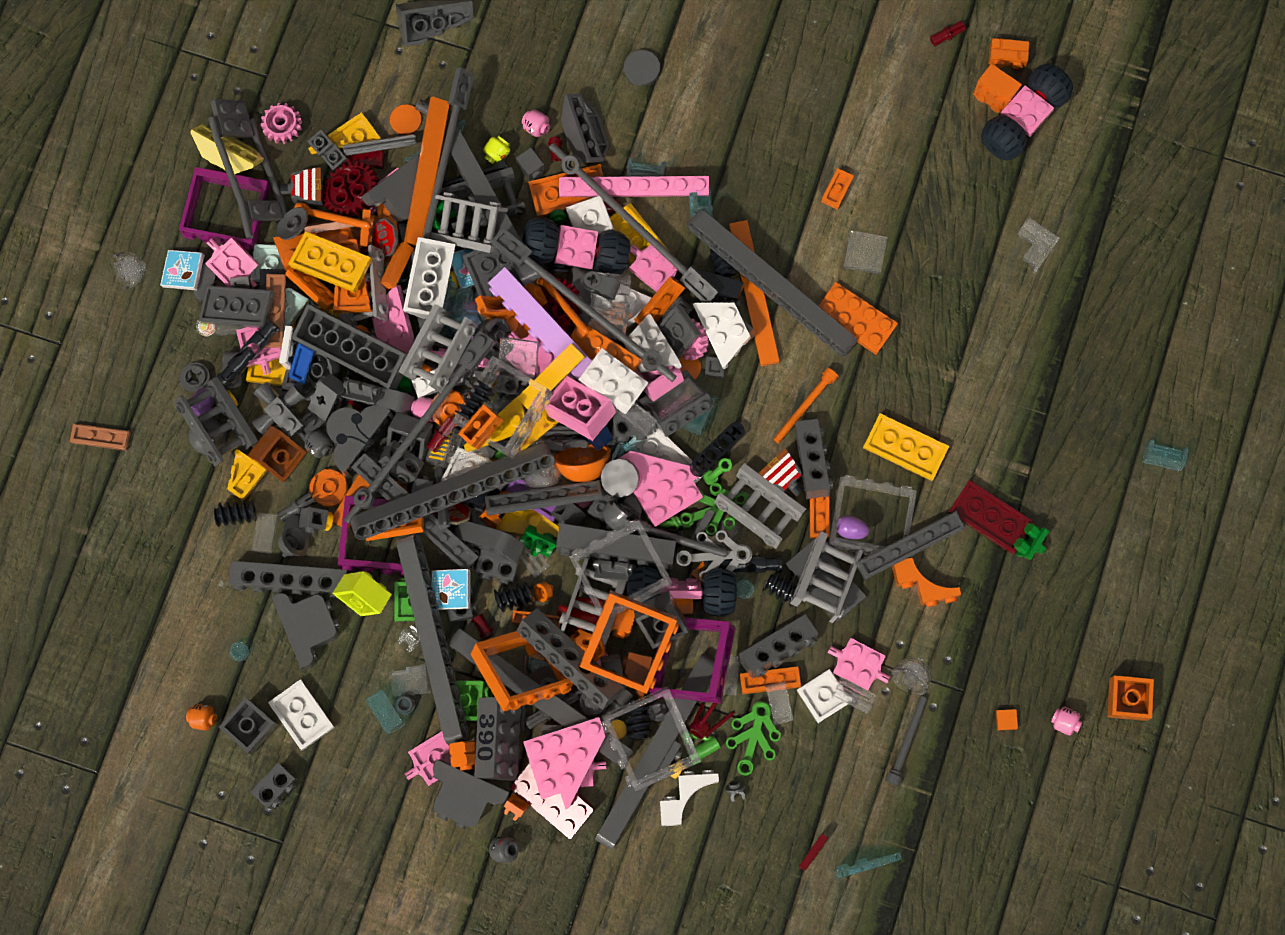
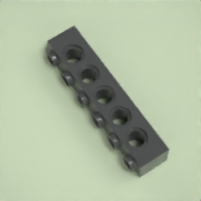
M231 561L228 584L238 591H245V588H253L254 592L272 590V593L284 594V591H290L292 595L301 596L303 593H311L310 596L320 595L322 597V594H328L331 598H337L332 594L343 575L350 573L347 570ZM250 573H254V580L251 582H247V575ZM273 574V582L266 583V577ZM288 576H293V582L290 585H285V579ZM311 577L313 579L312 584L304 586V580ZM326 579H331L332 585L324 588L323 582Z
M538 608L522 619L517 629L521 637L526 639L536 651L540 652L566 678L575 684L595 705L603 710L618 697L623 686L614 680L581 668L580 662L585 651ZM593 659L591 660L590 663H593V664H595V665L600 666V665H599L597 662H595Z

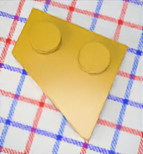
M236 449L234 465L231 468V479L227 489L241 500H245L267 470Z

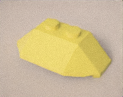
M204 124L193 128L191 135L201 156L210 163L225 170L214 142L211 128H207ZM221 137L235 174L251 169L263 162L264 158L256 149L236 138Z

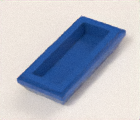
M298 343L288 377L305 385L315 352L313 349Z

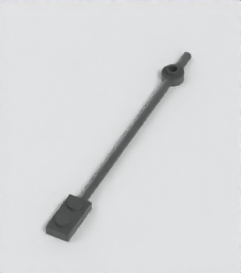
M461 67L456 68L448 104L452 105L453 109L422 236L425 239H430L439 201L435 196L441 193L459 112L467 108L474 74ZM415 250L412 253V262L414 259Z
M555 143L551 144L549 149L562 160V169L565 173H576L682 273L683 276L680 281L703 303H711L720 290L695 266L687 269L581 169L582 162L578 156H568ZM572 161H574L575 167L571 166Z
M503 228L491 240V245L517 266L521 267L524 263L642 357V364L646 370H658L671 382L676 379L677 376L661 364L662 357L657 351H645L530 258L533 251ZM654 360L655 364L651 365L648 361Z
M480 330L458 361V364L461 366L444 387L442 393H439L367 489H360L355 493V505L345 517L344 521L350 525L352 517L357 515L361 509H369L373 506L375 502L373 493L467 370L471 373L476 370L496 342Z

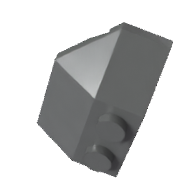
M582 93L566 94L564 96L561 123L572 155L578 156L587 163L603 162L609 149V143L599 113L584 99L585 97Z

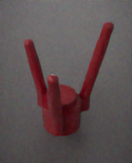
M701 703L694 721L690 725V732L699 739L708 738L713 731L730 719L734 712H730L709 729L710 724L707 719L717 703H712L705 716L700 718L705 705Z

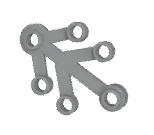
M720 530L716 533V540L724 542L732 550L728 551L726 557L711 553L690 554L688 551H680L676 556V561L680 566H688L691 562L714 560L699 575L700 580L704 582L701 578L703 573L717 569L725 559H733L726 568V570L733 572L739 564H745L751 560L752 551L747 545H737L727 536L725 531ZM705 532L697 534V541L718 547L708 538ZM724 533L725 539H718V534ZM704 534L706 536L705 541H699V535ZM740 551L746 552L744 558L739 557ZM682 555H686L688 557L687 562H682L680 560Z

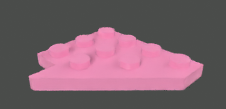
M629 451L618 458L627 459L637 467L640 481L633 495L653 527H656L703 498L694 483V480L699 477L694 476L690 472V466L633 451Z
M600 717L524 741L541 799L561 794L565 810L569 809L606 737Z

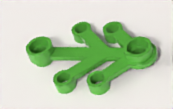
M713 483L710 486V492L714 496H718L719 493L726 496L730 492L721 488L719 483ZM718 487L719 491L714 492L712 489ZM699 489L703 498L696 502H702L711 507L692 514L689 512L682 513L679 516L682 524L681 527L683 529H690L694 525V521L702 519L706 510L710 509L715 512L711 523L707 525L705 532L708 536L713 537L717 533V527L724 511L717 507L714 503L715 499L704 495ZM740 491L732 501L739 507H742L749 499V495L744 491ZM742 497L744 501L739 503L737 499ZM731 515L725 518L723 522L724 528L732 530L735 527L736 519ZM689 517L690 520L688 522H684L683 518ZM731 521L733 525L727 526L726 522ZM711 527L715 529L713 533H709L707 530Z
M764 701L755 703L752 707V712L741 718H735L731 723V727L738 731L742 729L744 724L755 719L753 727L736 737H730L726 740V747L732 750L739 743L749 739L744 759L737 766L738 772L743 776L750 775L753 771L751 760L757 741L767 761H772L776 756L775 751L770 748L760 730L763 722L770 732L769 739L771 741L777 742L781 738V733L776 730L770 719L771 707ZM764 708L765 714L760 715L758 709ZM735 721L741 723L739 728L734 727L733 723ZM773 732L778 733V739H773L771 734ZM729 740L735 741L734 747L728 745ZM767 751H771L773 753L772 758L766 757ZM744 764L749 767V770L746 772L741 769V766Z

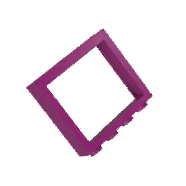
M195 167L179 231L184 238L189 240L197 238L207 243L213 238L215 242L224 245L233 236L192 229L191 224L202 182L232 186L227 173ZM235 175L240 189L261 192L259 201L268 200L271 189L268 181ZM253 221V238H233L245 250L254 249V245L257 244L262 221Z
M345 496L338 567L348 571L361 569V572L365 571L368 573H373V570L381 571V574L392 575L393 572H398L401 576H404L401 564L345 559L348 523L344 519L350 512V507L355 505L354 496ZM375 498L373 506L369 509L388 503V501Z
M685 618L687 628L690 630L720 632L709 693L662 688L669 651L668 653L664 652L662 660H664L663 666L660 671H656L654 678H656L653 689L649 688V691L657 697L721 703L735 627L726 621Z

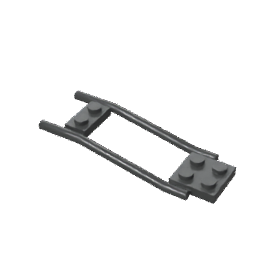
M214 99L211 101L214 117L208 118L212 136L238 202L246 239L253 238L250 221H279L283 219L284 214L287 213L285 201L259 137L255 118L249 119L246 102L242 100ZM221 137H252L257 151L264 158L262 165L276 201H245Z

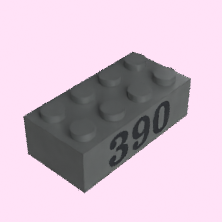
M495 697L479 698L474 778L495 781H517L521 707L516 710L503 712Z

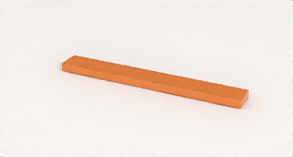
M431 97L404 239V242L415 246L418 237L422 238L436 181L449 109L448 101L436 97Z
M748 220L730 223V233L755 253ZM740 273L741 282H744L743 290L751 326L756 334L754 339L760 366L777 364L780 361L764 292Z

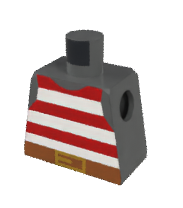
M321 167L291 173V183H281V194H291L294 204L302 202L308 204V206L324 207V202L322 201L324 196L321 194L324 191L322 187L324 185V173Z
M786 449L779 453L758 473L784 493L790 490L797 497L804 491V488L798 483L803 474Z

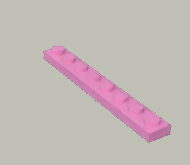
M709 176L591 177L611 197L709 196ZM559 177L560 197L599 196L580 177Z

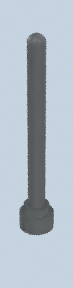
M642 520L637 528L636 535L639 536L652 535L665 540L676 541V543L721 557L728 555V551L653 528L647 521Z
M925 695L919 698L894 768L886 775L885 781L896 786L901 784L902 774L900 772L927 702Z

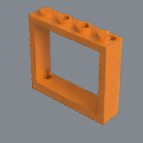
M610 590L580 662V667L647 694L649 688L653 689L656 678H654L656 671H660L663 666L664 660H662L664 652L668 653L672 642L669 639L678 630L677 617ZM615 602L669 623L644 684L590 663Z
M517 631L478 642L471 652L473 660L503 712L516 710L526 704L532 705L541 699L548 700L560 693L566 694L573 685L563 673L546 659L558 682L510 697L487 656L530 644Z

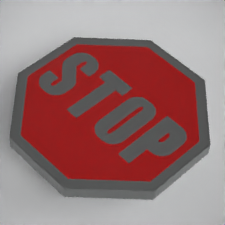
M383 218L375 222L371 235L372 245L383 250L385 259L394 254L398 243L396 226L387 218Z

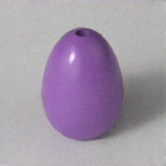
M203 387L199 389L191 396V398L207 390V388ZM209 397L191 408L199 416L212 408L214 399Z
M846 515L839 519L837 532L847 539H862L868 535L869 527L861 519Z

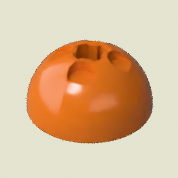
M591 444L587 448H569L564 451H558L554 455L555 465L565 478L573 482H589L601 476L603 468L610 462L611 452L607 445L599 451Z

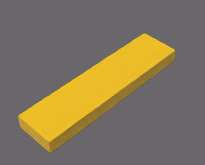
M571 343L517 399L531 412L585 356Z

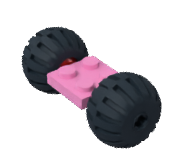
M1049 63L1040 65L1031 72L1027 86H1024L1003 109L1001 115L987 121L982 129L981 140L991 154L1005 161L1012 160L1021 155L1026 147L1027 136L1030 137L1054 109L1063 106L1070 99L1073 83L1066 72L1058 66Z
M538 217L527 222L522 238V243L533 251L530 256L531 259L539 265L551 262L555 256L554 263L585 269H592L594 267L595 271L602 275L616 277L624 273L629 260L630 241L623 233L615 230L602 232L598 236L597 231L560 225L558 231V227L553 221L544 217Z
M648 566L636 567L628 575L627 597L641 603L658 596L659 593L662 594L670 591L673 598L701 599V596H703V608L705 612L712 616H727L735 610L737 595L736 576L733 572L726 569L717 568L708 571L704 576V590L701 588V581H697L694 578H688L686 581H678L677 578H667L662 580V587H660L659 572Z

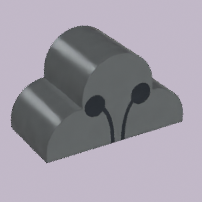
M373 405L359 413L352 408H340L334 411L328 418L326 425L327 433L336 446L333 453L334 462L348 480H351L356 473L351 467L365 452L372 451L388 430L394 418L389 409Z

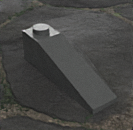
M472 0L423 1L396 4L397 22L404 46L423 44L428 39L436 35L439 36L452 27L455 28L474 19Z

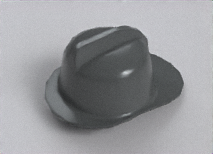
M291 515L286 519L283 531L278 538V546L282 551L283 557L303 556L307 551L310 533L305 532L304 528H298L300 520L298 515Z

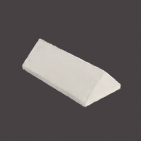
M418 237L403 308L404 312L427 319L434 304L443 308L455 244Z

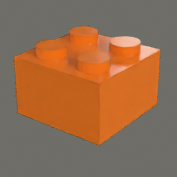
M990 64L978 80L973 95L978 101L989 105L994 112L1001 113L1018 94L1022 84L993 64Z
M1115 675L1109 678L1107 717L1141 721L1152 719L1154 679Z

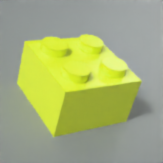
M365 571L344 574L332 593L360 616L381 614L392 595L383 584L377 583L372 579L373 576Z

